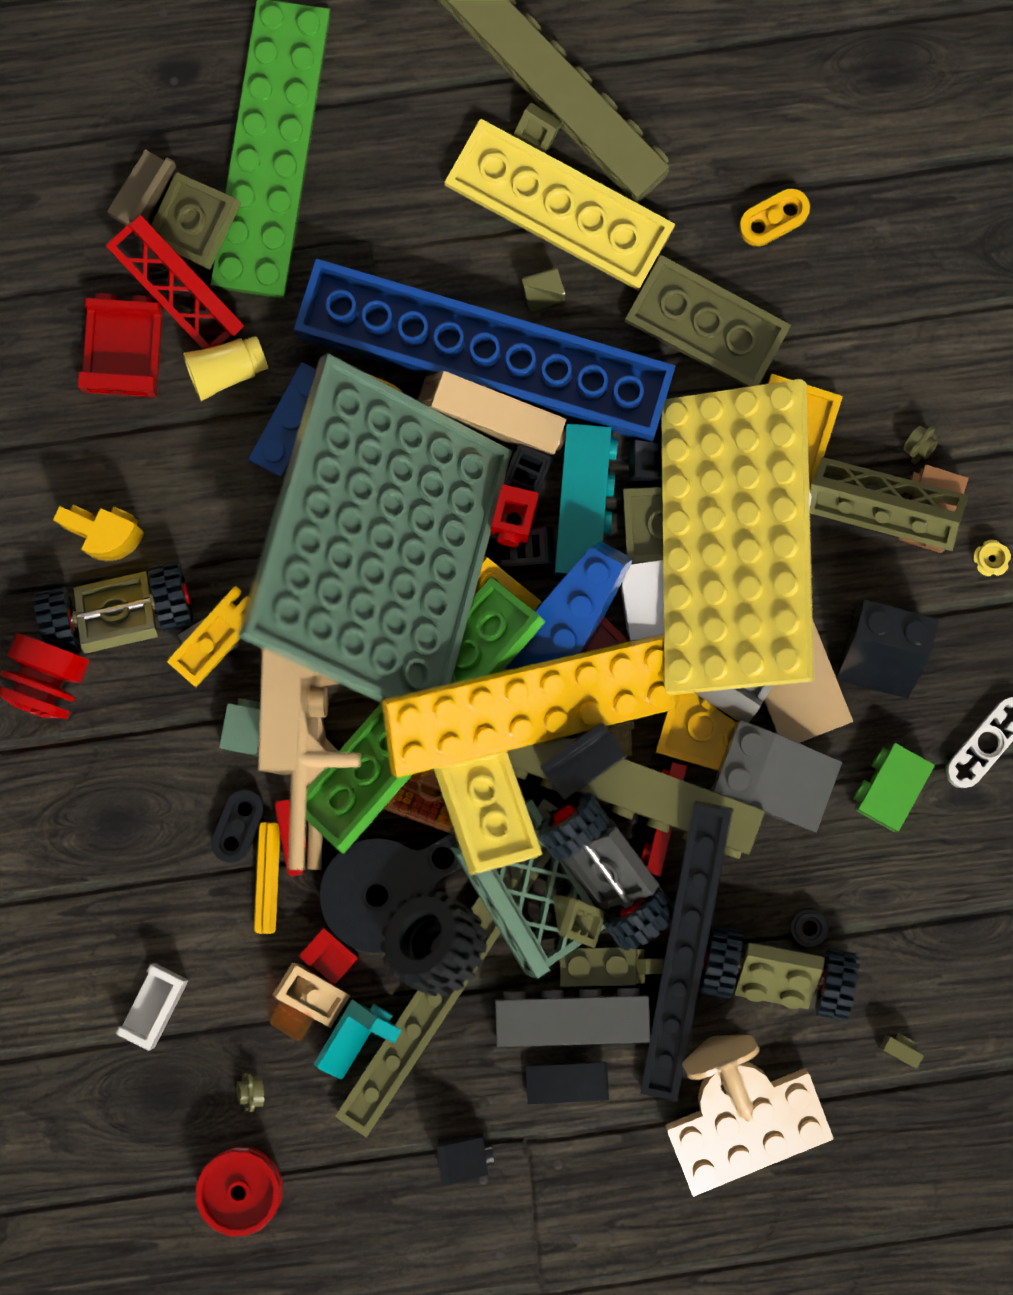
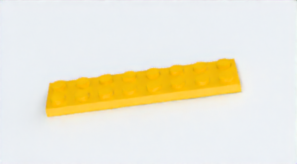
M663 634L382 700L391 774L397 778L589 731L602 722L605 726L676 709L675 695L665 693Z

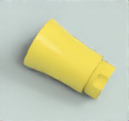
M257 336L244 340L239 338L222 345L183 353L190 378L200 402L221 390L255 377V374L268 369L266 358Z

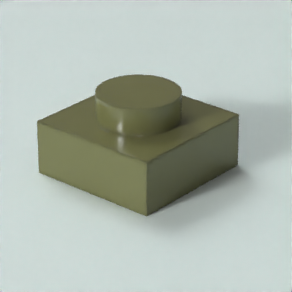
M530 103L525 109L513 136L546 153L550 149L562 121L535 104Z
M900 1033L897 1034L895 1039L885 1035L878 1047L915 1069L918 1068L924 1055L915 1051L918 1043Z

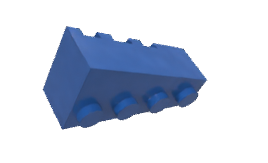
M601 541L592 546L535 611L545 623L506 668L512 670L587 652L633 558Z

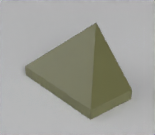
M552 894L559 935L595 948L606 912L577 899Z

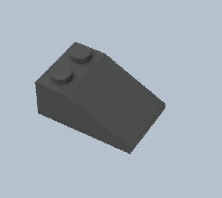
M740 720L735 723L711 791L764 810L765 814L817 833L842 762L781 735Z

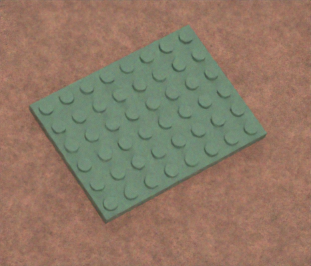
M330 354L320 357L238 636L379 702H382L384 699L451 684L490 537L491 525L501 486L504 484L512 450Z

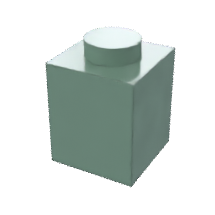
M238 698L237 705L227 704L220 749L259 756L260 702Z

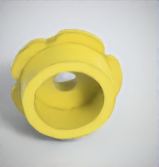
M985 541L982 547H978L975 550L974 561L978 564L977 569L981 574L985 576H991L992 574L1000 576L1007 571L1011 554L1009 549L1000 544L999 541ZM990 555L995 556L994 562L989 561Z

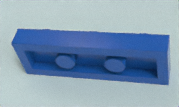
M303 362L298 367L248 459L255 465L280 478H283L287 471L316 373V369Z

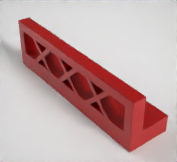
M137 215L105 245L202 349L221 345L230 335L235 336L244 327L239 319L141 215ZM131 232L143 242L142 258H127L117 247ZM148 249L158 259H147ZM132 262L142 263V273ZM147 263H162L169 270L168 286H154L147 279ZM174 276L184 287L173 286ZM158 290H168V301ZM173 290L189 291L194 297V313H179L173 307ZM199 303L209 314H199ZM183 317L194 318V328ZM199 318H214L224 329L210 344L199 335Z

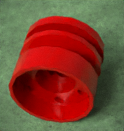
M15 633L7 656L19 663L21 668L19 672L1 670L0 676L11 679L15 683L12 690L0 686V697L11 704L10 706L43 718H62L68 720L71 711L55 706L57 699L60 697L75 703L76 697L62 689L64 681L82 683L91 660Z

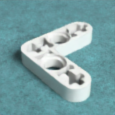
M1013 697L999 702L949 760L946 766V776L952 785L957 788L974 786L1013 742V721L1009 722L1003 729L1010 733L1007 738L1000 729L990 725L993 719L998 725L1006 718L1007 714L1003 709L1005 706L1013 708ZM984 732L994 734L998 740V747L991 754L982 752L978 746V738ZM970 747L976 757L986 762L982 766L977 761L969 769L970 774L973 775L971 779L962 778L958 780L956 775L959 771L955 766L957 763L964 765L973 757L966 753Z

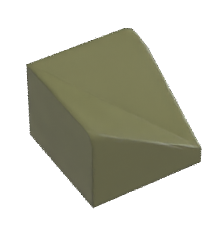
M553 268L523 277L522 290L530 311L540 310L565 302L566 294L558 269Z

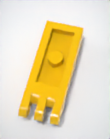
M237 586L224 597L167 661L196 688L241 639L238 634L249 597L246 596L238 606H235L233 602L242 592Z

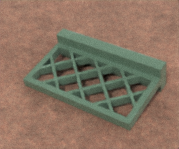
M528 799L525 801V805L534 823V831L537 832L536 828L542 824L543 817L533 800ZM459 842L450 847L525 975L534 978L541 977L550 971L549 966L581 945V943L571 939L567 941L566 937L560 935L557 949L547 956L540 945L544 929L558 932V928L545 925L549 903L554 904L551 894L555 877L567 879L571 886L570 898H578L579 901L594 907L586 891L562 859L557 860L552 857L549 871L532 867L534 858L525 860V865L518 863L508 865L523 869L519 891L507 889L503 882L506 866L499 867L497 870L491 869L470 875ZM558 865H559L561 871L563 872V874L557 873ZM531 871L548 875L543 897L526 893ZM511 894L517 895L516 903ZM525 897L542 901L537 923L526 921L521 913ZM529 926L536 927L535 935Z

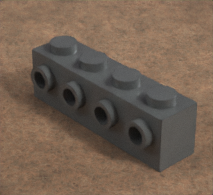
M617 988V995L602 996V989H580L579 996L564 997V990L541 991V998H526V991L503 992V999H496L497 1047L650 1042L649 998L647 994L640 995V988Z

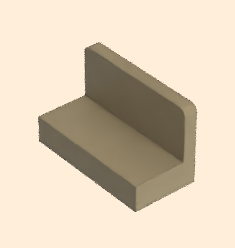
M145 149L108 209V214L125 225L137 215H141L148 222L168 190L175 173L179 172L175 162L168 157L163 160Z

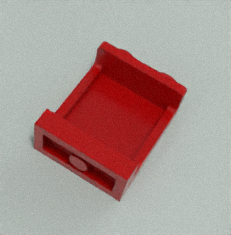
M98 293L95 294V299L85 298L84 306L87 309L83 372H79L78 377L79 389L83 393L157 398L164 311L161 305L155 303L154 298L148 296H132V301L117 300V296L113 294Z

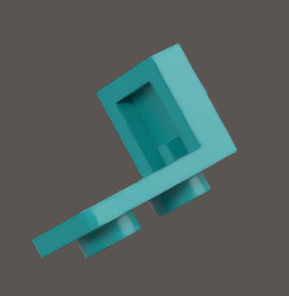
M351 1000L315 1060L314 1066L338 1079H343L371 1032L395 1043L402 1030L390 1022L393 1015L383 1008L373 1004L370 1009Z

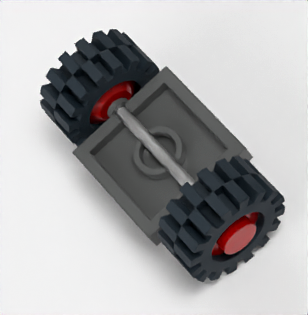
M590 792L586 794L580 793L577 798L576 796L571 797L567 803H561L557 810L553 809L549 813L550 816L541 821L542 824L537 826V832L535 833L551 856L557 860L562 859L598 909L610 908L608 910L609 914L603 919V925L621 949H636L640 943L642 945L648 943L650 937L653 936L655 938L658 936L659 930L666 929L668 926L667 922L673 919L675 906L617 827L605 830L606 824L609 823V817Z

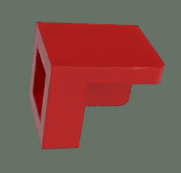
M327 927L323 928L298 956L308 966H313L332 984H336L359 958L354 951Z

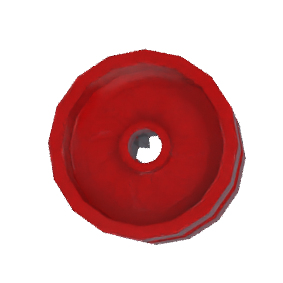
M235 1146L220 1152L202 1170L196 1184V1204L201 1217L212 1229L227 1236H247L261 1230L276 1214L283 1198L284 1180L278 1165L267 1153L254 1147ZM237 1185H240L246 1190V1196L244 1197L242 1194L235 1196L232 1190Z

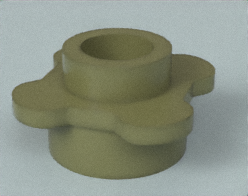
M919 426L907 439L904 451L913 457L911 460L913 464H917L921 458L926 460L935 450L938 442L935 440L937 435L934 434V427L931 426L925 429Z
M243 1073L242 1081L237 1082V1101L239 1105H244L245 1111L253 1112L254 1107H261L264 1104V1087L261 1076L252 1077L251 1074Z

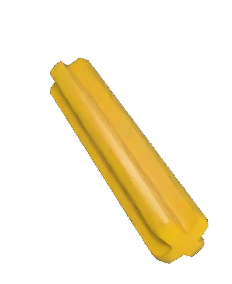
M262 822L258 826L253 930L259 934H272L276 931L280 830L278 823Z

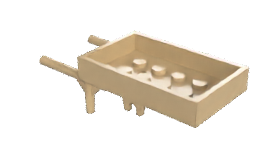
M263 648L259 770L280 775H291L288 869L304 870L307 785H310L326 767H360L361 755L360 753L339 752L326 738L323 717L327 716L328 690L325 686L340 683ZM309 822L307 869L322 870L323 835Z

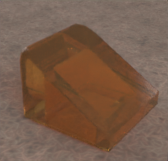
M280 1001L270 1019V1024L296 1041H301L315 1019Z

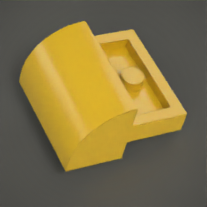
M72 505L70 511L59 506L53 519L64 529L86 538L81 550L92 558L101 561H114L126 557L137 548L145 534L137 526L139 520L133 518L134 516L114 506L111 512L100 508L97 517L75 505Z

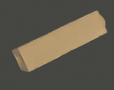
M446 371L429 375L424 379L417 401L483 436L518 447V444H522L546 455L555 454L556 450L559 451L565 442L566 430L563 428L567 419Z

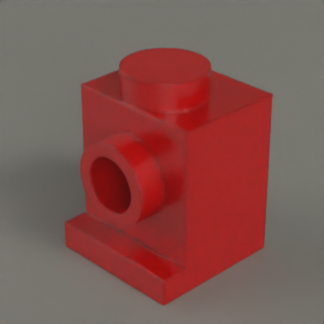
M502 484L491 525V535L498 536V543L510 547H518L519 542L528 543L539 493ZM515 516L521 522L519 525L507 523V519Z

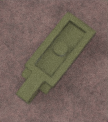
M620 947L576 948L560 959V987L633 986L645 983V974H662L665 961L663 958H645V949L630 948L629 950H624Z

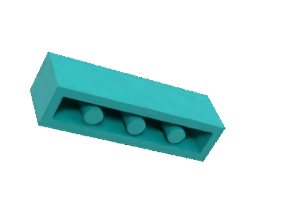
M578 424L566 425L554 576L565 577L592 546L600 541L603 542V533H611L612 512L605 511L606 497H613L615 484V475L608 474L609 460H616L618 438L611 437L612 427Z

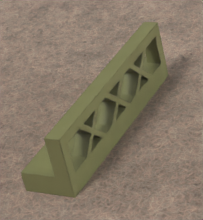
M822 457L811 485L810 514L953 551L968 495ZM828 472L840 475L844 479L837 481L824 476ZM870 483L878 485L880 489L871 490L863 485ZM900 494H912L915 495L917 499H905L902 498ZM946 503L957 507L955 511L940 508L937 504Z

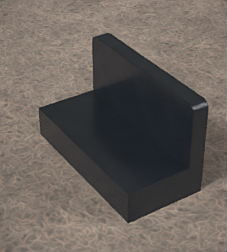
M602 722L542 764L540 768L563 800L566 801L627 756Z

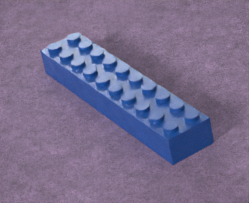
M320 259L315 260L294 327L295 334L299 339L426 377L446 371L560 417L591 426L612 427L611 432L647 442H653L675 370V365Z

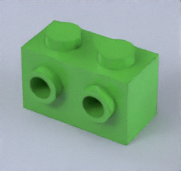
M893 743L889 745L888 749L881 747L871 765L876 769L870 782L862 781L853 799L858 802L854 809L855 811L893 832H899L935 765L904 747Z

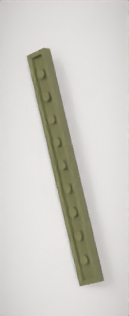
M543 799L537 809L544 819L550 816L549 813L553 809L557 810L558 808ZM540 845L542 854L533 859L532 867L543 869L551 854L545 846ZM525 861L517 862L518 864L525 865ZM506 865L503 882L507 889L519 891L523 869ZM531 871L526 893L540 873ZM511 894L516 903L517 895ZM479 897L471 910L480 917L482 921L480 926L486 930L487 937L482 939V942L487 944L486 953H481L480 959L483 960L500 935V931ZM465 980V981L463 982L464 988H465L466 985L468 984V982H469L468 980ZM464 988L458 992L451 989V994L447 996L440 994L430 996L417 990L395 1024L402 1030L396 1042L393 1043L385 1039L335 1115L336 1118L367 1138Z

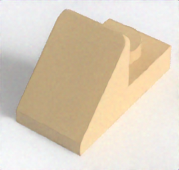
M298 963L291 964L273 993L275 998L330 1028L350 997L344 990L317 976L307 967Z

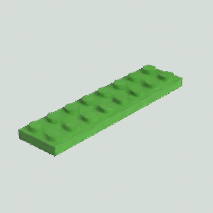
M257 0L225 193L242 203L215 258L211 279L212 288L285 299L330 22V9L273 0Z
M492 577L473 597L451 684L502 672L545 623L535 611ZM382 702L339 750V752L360 753V767H326L306 790V820L343 854L413 775L410 774L397 778L391 774Z

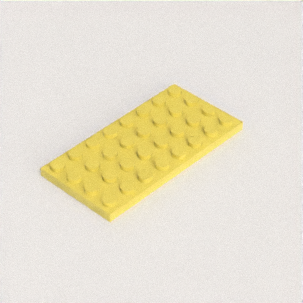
M802 379L666 399L661 413L665 693L676 695L814 681L807 383Z

